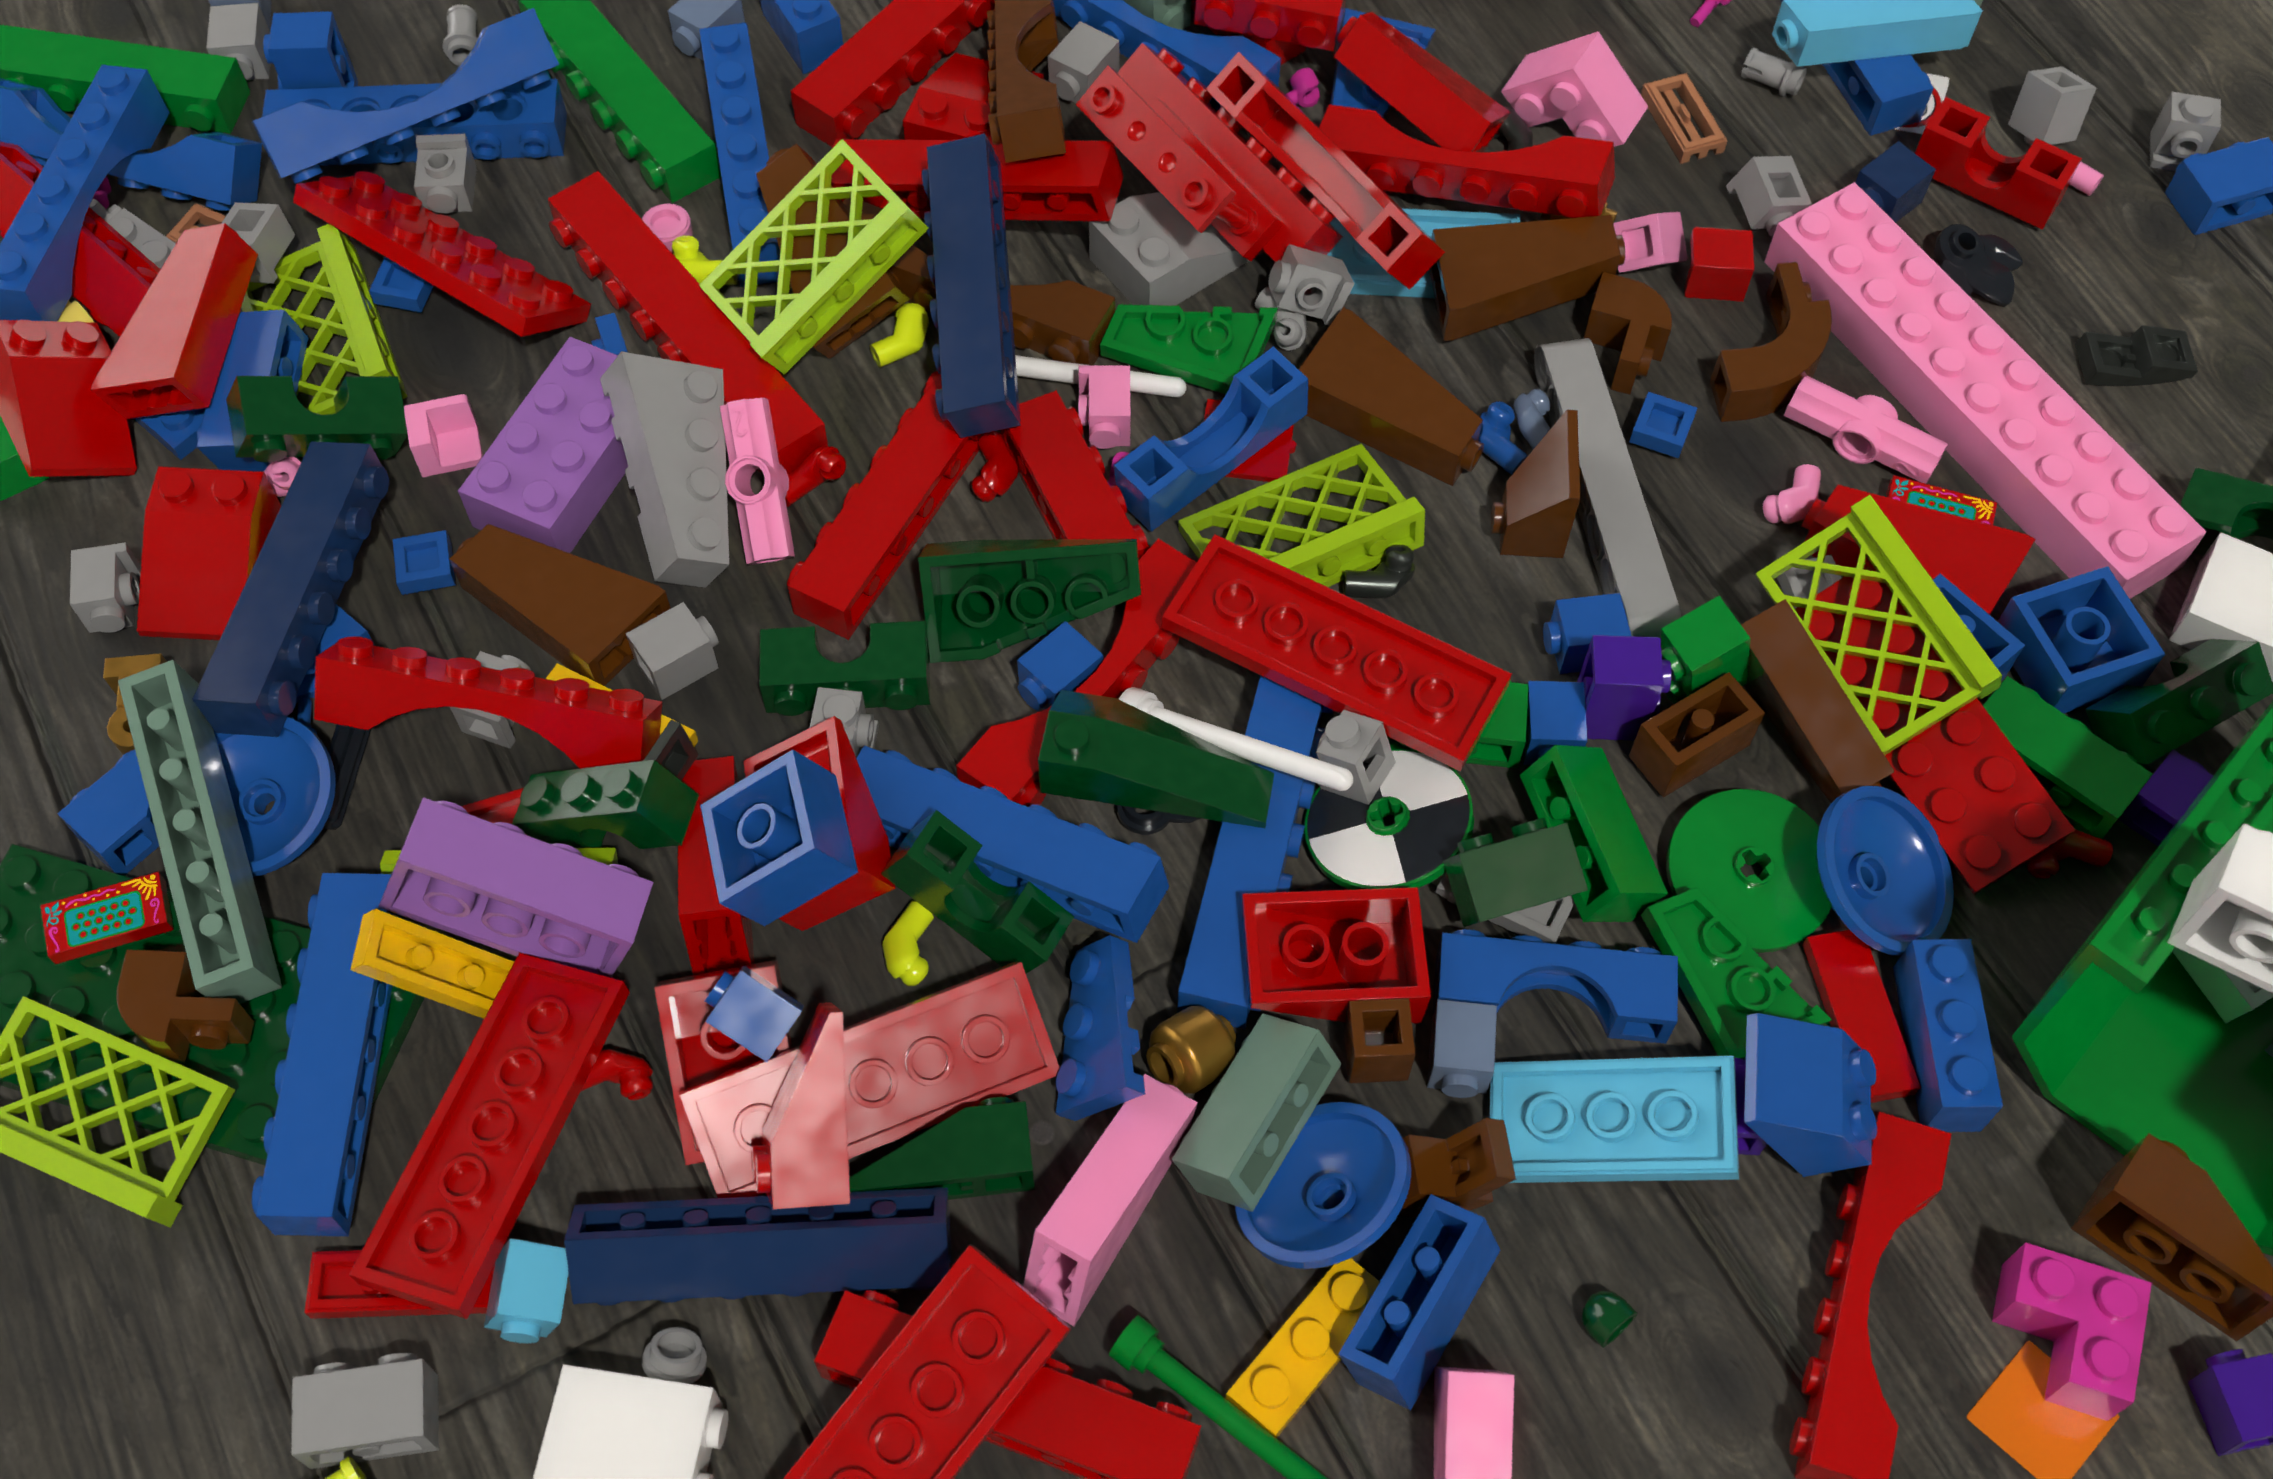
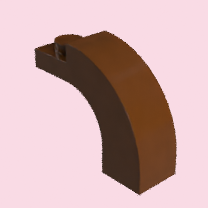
M1797 262L1777 264L1766 294L1778 338L1758 347L1720 350L1710 384L1721 422L1755 419L1784 408L1791 401L1804 376L1813 378L1831 332V307L1829 300L1812 301L1810 285L1808 282H1803Z

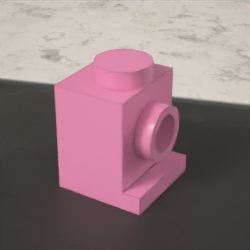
M1130 365L1079 366V417L1082 426H1089V446L1095 445L1096 448L1100 449L1130 446Z

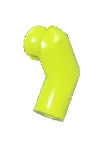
M687 235L679 236L672 242L673 255L700 284L723 260H708L703 253L698 251L699 242L696 238ZM738 274L733 275L724 285H736Z
M916 303L901 305L896 311L895 317H897L893 335L870 344L871 354L879 368L921 350L929 325L928 314L924 307Z
M915 901L910 902L886 934L882 944L887 971L893 978H900L907 986H916L928 974L929 964L924 958L919 956L917 941L934 919L930 911Z

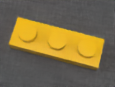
M374 909L362 917L350 970L484 1019L514 961Z
M1351 1258L1334 1264L1226 1393V1399L1277 1438L1341 1360L1338 1353L1380 1281Z

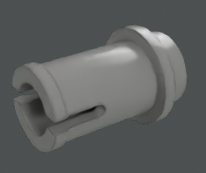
M458 4L452 6L447 11L448 35L443 41V51L452 63L460 66L472 51L478 38L476 37L477 14L475 10L467 5Z
M1752 48L1744 63L1748 67L1742 69L1741 77L1749 78L1778 89L1780 96L1784 97L1787 93L1795 96L1803 83L1807 68L1797 67L1793 61L1789 62L1759 51L1757 48Z

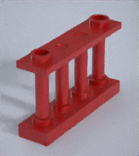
M1107 65L1075 104L1197 231L1203 233L1211 224L1242 257L1252 261L1283 226L1284 223L1162 100L1155 96L1147 104L1109 65Z

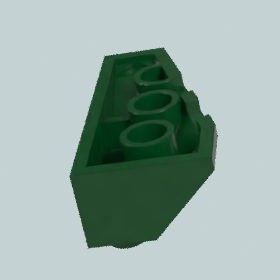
M1137 539L970 540L929 543L918 557L930 663L986 659L1014 644L1047 634L1049 630L1060 626L1065 621L1071 622L1078 618H1086L1135 598L1142 593Z
M1061 690L1049 710L1038 758L1040 793L1266 828L1274 781L1273 772L1117 698Z

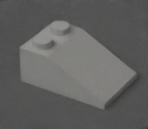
M1160 192L1131 196L1115 205L1111 221H1089L1090 260L1133 305L1176 306L1249 262L1211 224L1203 233L1197 231ZM1262 249V250L1256 255V257L1259 256L1260 254L1264 253L1265 251Z

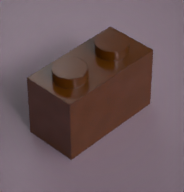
M1728 672L1642 723L1629 757L1664 798L1750 746L1765 712L1732 674Z

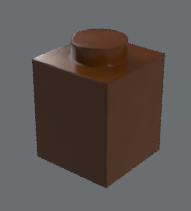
M1409 998L1349 1001L1344 1024L1349 1083L1408 1081L1415 1058Z

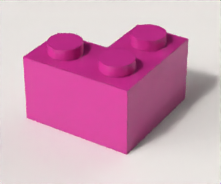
M2025 1242L2002 1264L1992 1322L2054 1342L2045 1401L2108 1421L2134 1403L2152 1282Z

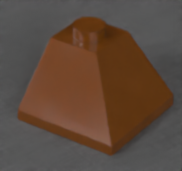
M1566 410L1507 480L1502 502H1493L1491 534H1500V555L1564 557L1580 501L1578 410Z

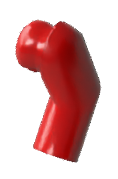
M611 1049L601 1050L581 1092L608 1081L620 1084L622 1096L629 1100H639L648 1096L652 1091L653 1083L650 1076L653 1074V1070L643 1058Z

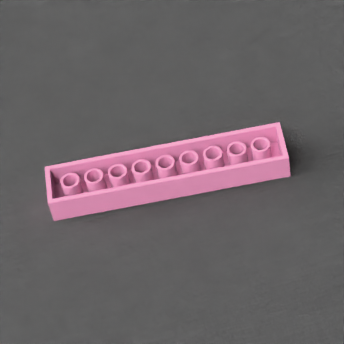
M1855 182L1777 224L1764 261L1767 266L1775 272L1778 263H1798L1803 282H1808L1810 285L1812 301L1829 300L1832 317L1831 332L1931 436L1948 443L1946 451L1995 502H1998L1997 504L2027 535L2036 539L2034 542L2069 578L2108 566L2129 599L2183 567L2206 534V531Z

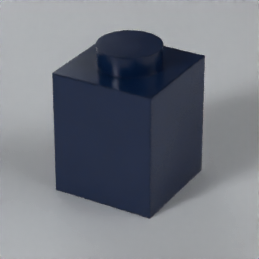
M1898 141L1862 168L1855 183L1896 223L1922 203L1936 169Z

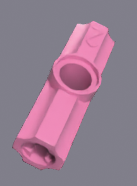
M1804 376L1784 416L1833 439L1835 450L1848 461L1857 464H1868L1876 460L1925 484L1930 479L1948 446V443L1898 420L1896 409L1885 399L1875 395H1864L1855 399L1809 376Z
M755 398L727 402V404L720 406L730 464L725 475V485L728 493L736 500L746 564L771 563L795 557L785 500L789 489V477L786 470L779 463L769 400L767 398ZM757 469H761L765 477V484L763 489L755 495L751 489L750 480L753 473Z

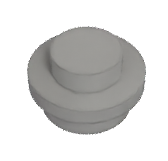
M672 1327L661 1330L652 1338V1341L644 1350L642 1366L649 1378L692 1384L704 1374L707 1354L700 1338L694 1332L685 1328Z

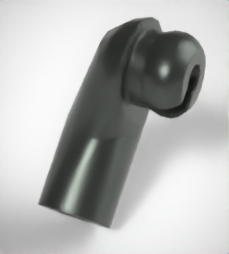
M1392 545L1386 550V560L1374 571L1345 570L1343 595L1365 598H1389L1394 596L1413 577L1415 565L1412 563L1414 560L1413 551L1405 545Z

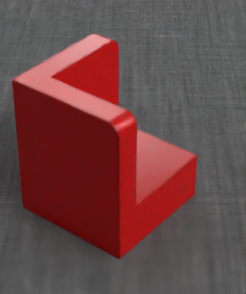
M1694 227L1691 234V267L1684 286L1685 297L1743 302L1754 272L1753 231Z

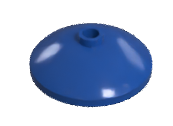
M287 717L279 737L223 734L214 731L253 877L273 872L301 855L323 829L334 801L336 787L335 771L327 748L310 729ZM275 801L271 810L264 814L266 806L270 802Z
M1862 786L1837 797L1829 805L1822 817L1816 852L1818 872L1823 890L1839 919L1864 943L1890 955H1903L1912 940L1940 939L1948 926L1952 914L1954 889L1951 868L1946 852L1940 845L1938 835L1930 822L1909 800L1884 787Z
M1349 1102L1317 1105L1253 1212L1235 1206L1239 1225L1246 1238L1258 1252L1280 1265L1291 1268L1312 1269L1345 1261L1359 1254L1378 1240L1401 1211L1411 1181V1160L1408 1148L1391 1121L1370 1107Z

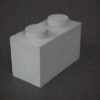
M396 1353L379 1358L378 1365L354 1368V1365L349 1363H327L315 1367L314 1374L292 1377L291 1455L309 1469L340 1465V1461L348 1456L352 1457L355 1462H363L439 1450L438 1374L423 1358L418 1359V1356L415 1354Z

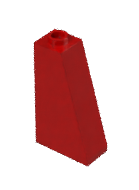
M1373 12L1362 14L1358 19L1352 16L1337 37V41L1341 43V46L1334 57L1442 148L1456 151L1484 152L1511 113Z
M226 223L184 230L94 379L90 390L126 419L209 407L258 253Z
M1839 484L1826 502L1818 498L1816 499L1802 523V527L1809 530L1805 539L1807 541L1851 513V506L1871 495L1932 580L1941 573L1989 615L2036 540L2021 532ZM1849 532L1828 544L1825 556L1831 555L1836 565L1856 568L1860 547ZM1819 550L1811 556L1818 557Z
M734 756L695 760L682 779V782L697 792L699 797L683 843L678 846V915L693 975L754 964L751 919L719 904L700 806L739 782Z

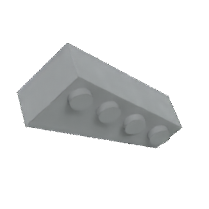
M621 351L602 375L600 381L604 396L610 397L615 416L611 422L616 440H621L628 463L625 473L629 488L635 489L641 513L637 517L654 580L657 582L706 588L729 566L727 488L725 485L726 445L720 406L724 405L723 369Z

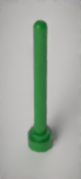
M1137 1315L1130 1322L1113 1345L1109 1357L1128 1372L1133 1368L1141 1374H1144L1147 1370L1286 1479H1329L1163 1350L1165 1343L1157 1337L1159 1330L1140 1315Z

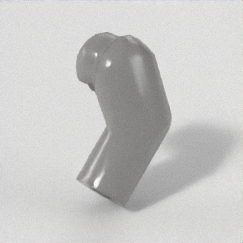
M1265 287L1255 301V308L1260 310V307L1278 308L1277 321L1274 326V337L1277 345L1284 350L1299 348L1307 337L1306 315L1278 307L1269 287Z

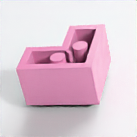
M1599 31L1526 55L1501 91L1528 128L1563 118L1575 137L1614 142V147L1626 142L1648 108V105Z

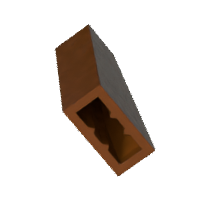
M797 143L790 148H784L774 153L768 159L766 167L756 173L768 214L817 165L813 158ZM830 200L828 222L849 221L850 212L842 200ZM818 201L804 202L796 210L795 225L816 223ZM848 233L827 234L825 257L837 256L847 246ZM815 235L794 236L792 259L813 258ZM779 237V238H776V239H777V242H778V245H779V249H780V251H781V239H782V237ZM812 269L791 271L790 284L794 294L801 293L811 282ZM888 269L814 344L813 348L831 359L907 302L910 298L892 272Z
M1605 215L1433 229L1431 238L1445 251L1429 269L1443 341L1456 340L1597 292L1602 273L1606 272L1615 275L1617 267L1623 265L1625 261L1624 238L1622 235H1616L1612 216Z
M1343 307L1299 368V371L1308 378V411L1306 416L1453 486L1462 471L1465 469L1471 472L1481 457L1484 443L1478 440L1483 419L1353 311Z
M487 524L474 537L466 539L459 546L457 552L449 559L458 581L465 591L565 667L603 686L612 680L634 658L626 633L671 609L666 591L656 584Z
M1786 599L1741 624L1751 638L1747 684L1744 686L1765 712L1766 716L1830 803L1843 793L1858 787H1882L1879 781L1895 771Z

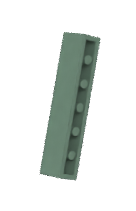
M174 660L118 680L195 989L208 998H232L241 1004L282 988L215 733L212 726L192 700L199 683Z

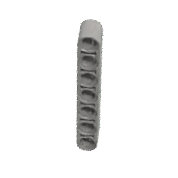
M1589 338L1537 345L1534 354L1535 374L1540 390L1547 395L1551 404L1547 412L1551 427L1566 410H1578L1580 501L1577 510L1604 595L1621 594L1632 636L1660 637L1661 639V628L1680 618L1681 612L1592 341Z

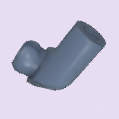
M1533 389L1527 395L1524 393L1520 394L1513 405L1519 429L1532 450L1550 430L1543 415L1549 411L1551 404L1547 395L1540 389Z

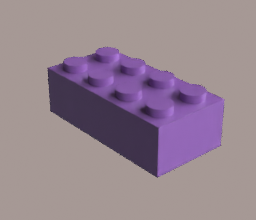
M573 337L568 338L458 490L472 527L482 530L487 524L571 553L624 476L625 469L628 467L622 441L616 440L611 422L615 416L609 396H604L600 381L602 375L618 355Z
M423 798L379 908L514 956L523 953L611 978L634 942L653 882L639 877L629 867L619 864L606 865L584 857L580 851L572 846L561 843L549 844L527 836L523 830L515 825L504 822L492 823L472 816L463 807L448 801L434 802Z

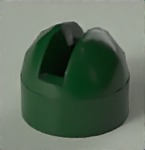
M1601 1291L1593 1294L1588 1299L1582 1311V1322L1589 1335L1604 1348L1627 1329L1638 1315V1312L1615 1292Z

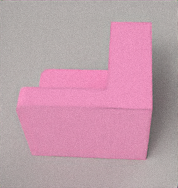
M1680 212L1655 213L1613 223L1616 235H1622L1625 242V261L1623 265L1618 266L1619 273L1687 261Z
M460 394L404 406L409 447L422 478L476 467L483 457L478 423L467 395Z

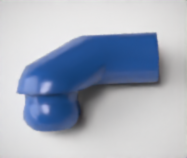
M1500 401L1493 402L1489 405L1487 412H1483L1480 416L1483 422L1478 441L1484 443L1483 453L1512 476L1528 455L1510 441V424L1515 419L1513 409L1506 403Z

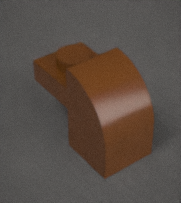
M1603 272L1584 338H1589L1592 344L1622 351L1611 390L1630 395L1636 375L1646 377L1651 360L1662 361L1672 328V315L1663 297L1650 286L1637 280Z
M126 950L117 986L116 998L118 1009L124 1022L153 1053L175 1063L185 1064L190 1043L200 1048L213 1050L223 1049L227 1043H250L254 1025L252 1018L236 999L201 997V993L195 989L186 952Z
M1484 1118L1447 1139L1417 1135L1403 1137L1411 1160V1181L1406 1200L1398 1216L1418 1217L1431 1194L1468 1211L1494 1202L1492 1191L1516 1179L1504 1120Z

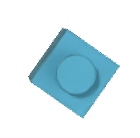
M509 1239L495 1262L484 1328L500 1330V1337L502 1339L516 1343H536L539 1341V1337L546 1338L561 1322L569 1273L565 1248Z

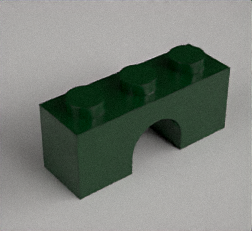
M236 376L226 399L236 458L254 457L259 462H276L285 457H304L311 442L370 444L380 461L395 456L408 436L400 383L397 376H345L334 397L336 413L329 415L311 412L298 401L294 391L292 376Z
M2195 468L2180 504L2206 531V534L2192 553L2204 556L2220 532L2236 539L2248 536H2262L2273 540V486L2234 477L2226 473Z
M925 621L870 623V643L867 650L859 658L844 663L830 661L821 655L815 626L760 629L759 686L766 713L797 716L806 711H813L818 687L862 692L865 708L888 707L893 710H908L916 705H930L929 648Z
M2210 639L2170 661L2175 679L2152 686L2127 685L2086 708L2085 711L2092 731L2096 736L2117 750L2128 753L2137 763L2150 764L2173 749L2178 748L2273 694V682L2259 642Z
M655 760L531 774L528 783L521 793V802L512 824L532 838L549 844H566L574 848H601L606 831L625 838L639 849L680 846L683 843L699 794Z
M935 810L909 831L881 875L1001 967L1019 961L1022 962L1024 971L1027 974L1047 962L1074 916L1029 881L1021 887L1011 888L998 884L988 878L974 862V858L983 845L938 810Z

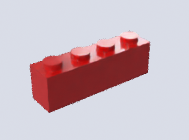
M1057 390L1020 403L1021 426L1002 429L1001 435L1011 451L1018 466V473L1053 539H1137L1138 558L1140 559L1149 549L1146 536L1138 524L1132 526L1126 516L1127 507L1125 499L1116 484L1109 486L1104 476L1105 467L1102 457L1095 445L1088 447L1083 439V426L1075 408H1066Z

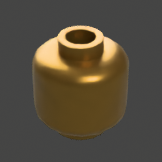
M1203 1006L1187 1007L1160 1023L1151 1032L1149 1049L1147 1050L1149 1068L1157 1081L1175 1086L1184 1094L1197 1093L1225 1075L1236 1056L1234 1045L1236 1043V1034L1232 1025L1224 1016L1215 1014Z

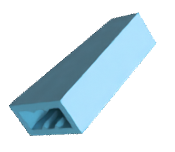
M1782 0L1772 36L1778 47L1787 53L1797 67L1954 50L1969 45L1983 10L1974 0Z

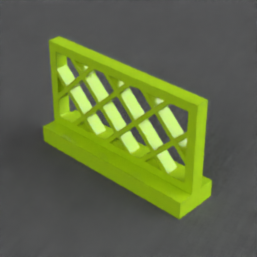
M841 139L699 286L751 342L752 348L765 361L785 375L929 227ZM848 159L854 166L852 186L831 188L833 172ZM864 178L872 185H864ZM883 196L889 202L873 219L861 220L863 197ZM851 198L849 221L828 222L830 200ZM818 201L816 223L795 225L796 210L804 202ZM848 233L847 246L837 256L825 257L827 234ZM815 235L813 258L792 259L794 236ZM782 237L780 260L759 262L760 247L769 238ZM812 269L811 282L801 293L789 294L791 271ZM779 272L777 295L756 296L758 273ZM746 274L744 297L726 298L719 291L733 275ZM776 306L775 319L758 334L753 328L755 307ZM736 308H743L742 315Z
M328 223L317 228L321 241L281 258L274 268L278 278L273 284L277 286L267 303L254 300L251 291L269 283L249 282L241 307L243 312L284 309L301 329L304 325L319 329L310 346L306 348L297 395L299 392L314 396L307 408L308 410L322 415L336 413L334 397L338 391H335L346 371L359 374L360 376H397L399 378L402 399L408 397L376 304H374L369 293L370 287L358 252L344 232ZM319 261L322 262L323 266L313 283L298 279L305 267ZM292 289L306 292L296 311L282 308ZM321 297L335 300L325 319L311 316ZM333 334L348 338L338 357L322 353ZM316 363L331 366L321 386L305 382Z
M1359 444L1178 520L1179 532L1198 559L1211 541V539L1202 538L1199 531L1208 527L1217 526L1229 529L1225 539L1233 543L1239 531L1263 535L1265 537L1260 549L1239 546L1326 587H1330L1343 581L1345 570L1367 571L1380 565L1386 560V550L1392 545H1405L1412 551L1424 546L1425 509L1415 497L1406 500L1365 447ZM1357 464L1365 473L1363 483L1336 478L1338 472ZM1303 487L1321 490L1317 502L1291 498L1293 491ZM1334 492L1357 497L1353 509L1326 504L1330 493ZM1366 499L1386 502L1390 505V507L1376 513L1362 511ZM1258 506L1276 509L1271 522L1247 518L1245 515L1247 511ZM1285 511L1311 516L1307 529L1280 524ZM1321 518L1347 523L1346 526L1330 533L1316 531ZM1275 538L1301 543V545L1283 553L1270 551Z
M1871 495L1851 506V513L1755 573L1756 578L1775 604L1786 599L1884 755L1979 697L1981 700L2000 688L2002 674ZM1849 532L1860 547L1857 567L1852 568L1824 563L1828 544ZM1819 550L1817 561L1805 560ZM1866 557L1876 571L1864 570ZM1792 567L1814 571L1808 599L1784 595L1774 579ZM1821 573L1854 578L1848 606L1816 600ZM1861 579L1886 583L1893 593L1889 613L1855 607ZM1898 601L1909 616L1896 614ZM1793 606L1806 608L1803 621ZM1813 610L1846 615L1840 644L1814 638L1809 630ZM1853 617L1886 622L1880 651L1847 645ZM1893 624L1916 627L1925 637L1921 658L1887 652ZM1930 647L1933 648L1942 662L1928 659ZM1824 650L1838 653L1835 666ZM1845 654L1878 660L1872 689L1848 685L1841 676ZM1885 661L1919 667L1913 696L1879 690ZM1926 669L1951 673L1962 689L1961 692L1945 702L1920 698ZM1856 696L1870 698L1867 711ZM1877 699L1911 706L1907 725L1887 738L1884 737L1873 721ZM1917 707L1932 709L1915 720Z
M23 996L0 1035V1079L17 1073L23 1097L19 1101L0 1108V1152L140 1216L171 1228L183 1206L175 1202L235 1089ZM37 1016L49 1021L54 1044L26 1055L22 1038L34 1017ZM65 1029L78 1035L67 1039ZM92 1042L99 1043L105 1067L77 1077L70 1051ZM115 1051L129 1057L118 1061ZM58 1056L64 1083L35 1093L29 1067ZM144 1064L151 1066L157 1089L128 1100L121 1073ZM167 1074L181 1080L169 1084ZM109 1079L116 1105L87 1117L80 1090ZM195 1087L211 1092L198 1117L183 1123L179 1122L173 1100L174 1095ZM68 1095L74 1122L50 1132L45 1130L39 1106ZM161 1101L168 1128L138 1140L131 1112ZM26 1111L28 1122L15 1115ZM119 1118L126 1145L102 1155L96 1153L90 1129ZM189 1133L186 1141H184L183 1135ZM78 1134L80 1145L66 1138ZM171 1140L176 1159L164 1181L161 1182L148 1176L142 1151ZM130 1157L132 1168L117 1161Z

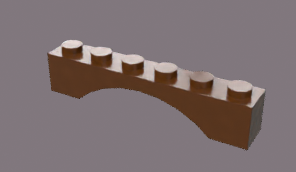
M995 0V10L987 11L989 24L987 34L990 48L988 50L990 71H988L990 86L988 98L991 112L988 116L993 145H1003L1006 163L1066 153L1065 131L1057 85L1031 73L1033 68L1059 45L1058 26L1053 0Z
M847 198L843 203L850 212L851 198ZM863 201L861 220L873 219L882 208ZM913 244L889 270L910 298L907 302L919 304L924 307L926 312L931 313L930 300L936 298V286L932 283L927 266L928 255ZM1071 280L1042 285H1010L1015 347L1033 350L1051 357L1055 361L1092 366L1095 364L1101 354L1100 343L1115 313V297Z

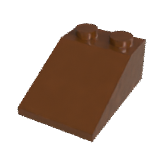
M2148 1133L2104 1175L2071 1229L2148 1282H2152V1285L2237 1342L2273 1317V1267L2208 1173L2190 1161L2188 1155L2181 1148L2173 1143L2158 1140Z

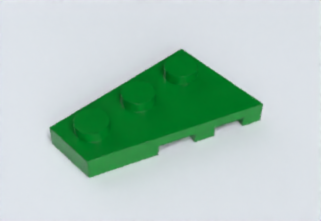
M1118 304L1100 343L1101 356L1161 375L1179 377L1187 383L1226 394L1234 375L1263 354L1277 321L1278 308L1260 307L1259 313L1232 312V307L1213 306V312H1188L1175 305Z
M1698 887L1648 906L1641 914L1662 955L1678 956V984L1718 1056H1734V1058L1746 1060L1747 1015L1761 1013L1824 1026L1832 1020L1817 1004L1812 1008L1789 986L1793 981L1778 966L1772 969L1747 944L1748 937Z

